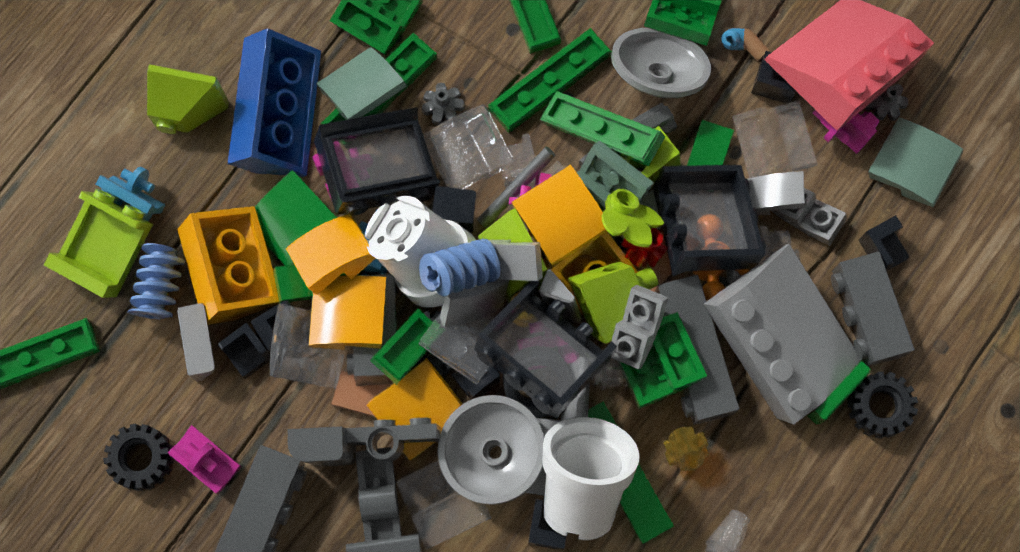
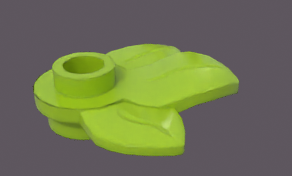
M626 189L615 190L605 200L606 209L601 217L607 232L613 236L623 234L625 239L635 246L650 247L652 243L650 228L663 226L664 221L649 206L639 204L637 196Z

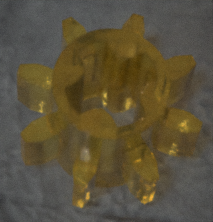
M681 427L674 430L670 434L669 440L663 442L666 448L665 456L669 465L672 466L678 463L681 471L696 470L704 463V458L709 457L706 448L709 444L704 433L700 432L695 435L692 427Z

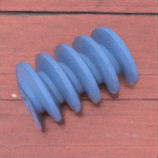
M483 238L471 241L470 243L460 244L459 246L442 249L435 253L425 254L419 264L420 278L424 287L431 292L437 291L443 297L450 295L452 292H461L464 288L467 290L474 288L475 285L481 286L485 285L486 282L497 281L501 271L495 247L488 239Z
M155 243L143 244L142 250L148 255H143L139 259L140 265L144 268L137 270L136 277L141 282L134 283L133 290L139 295L130 298L131 305L136 307V309L128 310V313L157 320L172 318L173 313L167 311L164 307L165 305L176 304V300L167 296V293L179 291V287L171 283L170 280L182 277V274L174 270L173 267L174 265H184L185 260L176 256L178 251L172 247Z

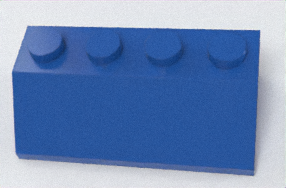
M268 28L244 38L228 156L229 165L259 174L287 175L293 170L299 177L307 176L321 50Z

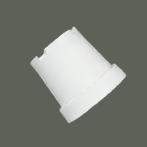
M398 197L399 201L391 206L385 203L374 213L367 225L365 237L369 239L368 252L395 277L398 288L414 304L421 307L443 305L444 297L439 295L437 291L431 292L427 290L422 284L419 273L420 260L425 254L435 253L436 251L459 246L467 242L470 243L476 239L463 227L453 221L442 219L414 197Z
M577 417L561 421L547 432L543 441L542 463L546 473L543 515L548 525L564 536H567V532L578 534L581 540L599 538L610 530L623 491L632 482L639 463L638 447L627 432L605 420L589 417Z

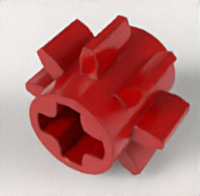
M650 228L652 234L650 247L635 246L625 238L622 241L621 245L627 248L625 258L629 259L633 265L640 268L649 264L653 268L667 251L668 247L662 244L664 235L657 228Z

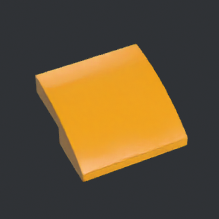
M569 165L512 201L513 207L516 208L535 242H540V249L552 266L607 232L602 223V210L572 165Z
M348 215L335 218L315 227L286 248L306 286L315 295L323 291L342 273L353 279L376 259L368 252L369 241L355 219Z
M339 276L318 295L313 293L309 347L344 350L345 346L381 349L386 277L355 276L353 279H350L348 276Z
M425 358L414 366L397 385L393 383L371 399L366 406L377 420H396L397 426L410 425V419L431 418V424H438L442 431L447 419L463 403L428 358ZM435 442L404 443L403 453L411 460Z

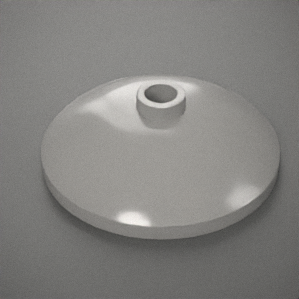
M638 28L623 33L615 41L611 53L612 64L621 78L636 90L654 97L672 99L695 94L707 84L711 73L710 61L705 52L696 43L651 28Z
M497 395L474 398L458 407L450 415L442 428L440 441L438 442V459L441 471L450 486L457 493L471 501L489 505L512 501L528 491L542 471L543 441L545 438L543 430L531 411L511 398ZM496 446L500 447L502 450L501 456L497 459H492L490 456L491 449Z

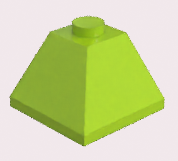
M149 64L147 70V116L157 130L168 134H175L176 131L188 133L228 109L229 100L217 77Z

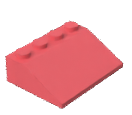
M840 0L769 54L765 61L838 131L886 91L887 88L910 71L933 46L934 42L909 19L862 0Z

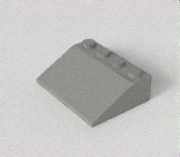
M790 244L783 246L704 303L709 314L779 420L791 424L798 422L821 405L860 361L854 346Z

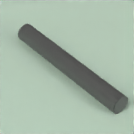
M545 146L478 217V222L483 227L488 228L509 206V197H517L520 194L521 185L527 186L556 156L555 153Z

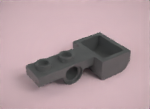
M431 418L410 419V425L396 426V420H375L374 427L344 428L340 426L287 429L288 449L295 459L319 467L354 464L356 461L355 452L357 445H366L368 452L374 458L384 462H391L401 456L404 450V443L440 441L441 427L438 424H431ZM384 435H391L394 441L392 450L386 454H380L377 449L378 440Z
M391 447L378 449L380 454H386L392 450ZM368 450L355 452L359 483V506L365 541L346 544V552H422L419 534L402 536L393 461L384 462L374 458Z

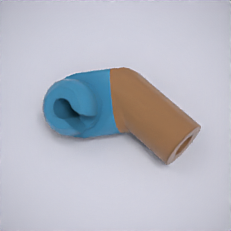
M728 29L721 38L724 47L729 50L748 51L757 62L762 60L765 51L770 52L750 29Z

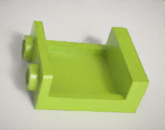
M95 189L94 192L81 191L79 198L85 202L60 252L49 253L44 266L102 298L117 297L153 224L143 219L144 213L129 205H125L123 208L115 204V197L103 190Z

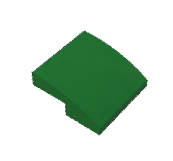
M341 0L330 22L386 55L407 28L423 1Z
M653 0L644 26L707 46L722 0Z
M293 170L279 181L255 206L265 243L285 266L295 265L286 250L290 244L315 227L337 218Z
M678 312L662 318L657 335L642 368L637 369L617 360L638 409L664 399L707 378L704 367Z

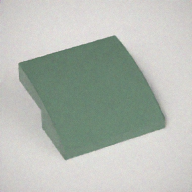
M372 47L316 83L321 92L334 103L338 112L346 120L363 117L407 87L399 74Z
M899 117L868 171L869 178L901 189V194L904 197L934 207L963 154V148L923 126Z
M600 140L592 146L580 170L577 172L602 212L606 209V198L609 194L614 193L615 190L626 189L637 196L639 204H641L654 183ZM610 234L613 240L617 237Z

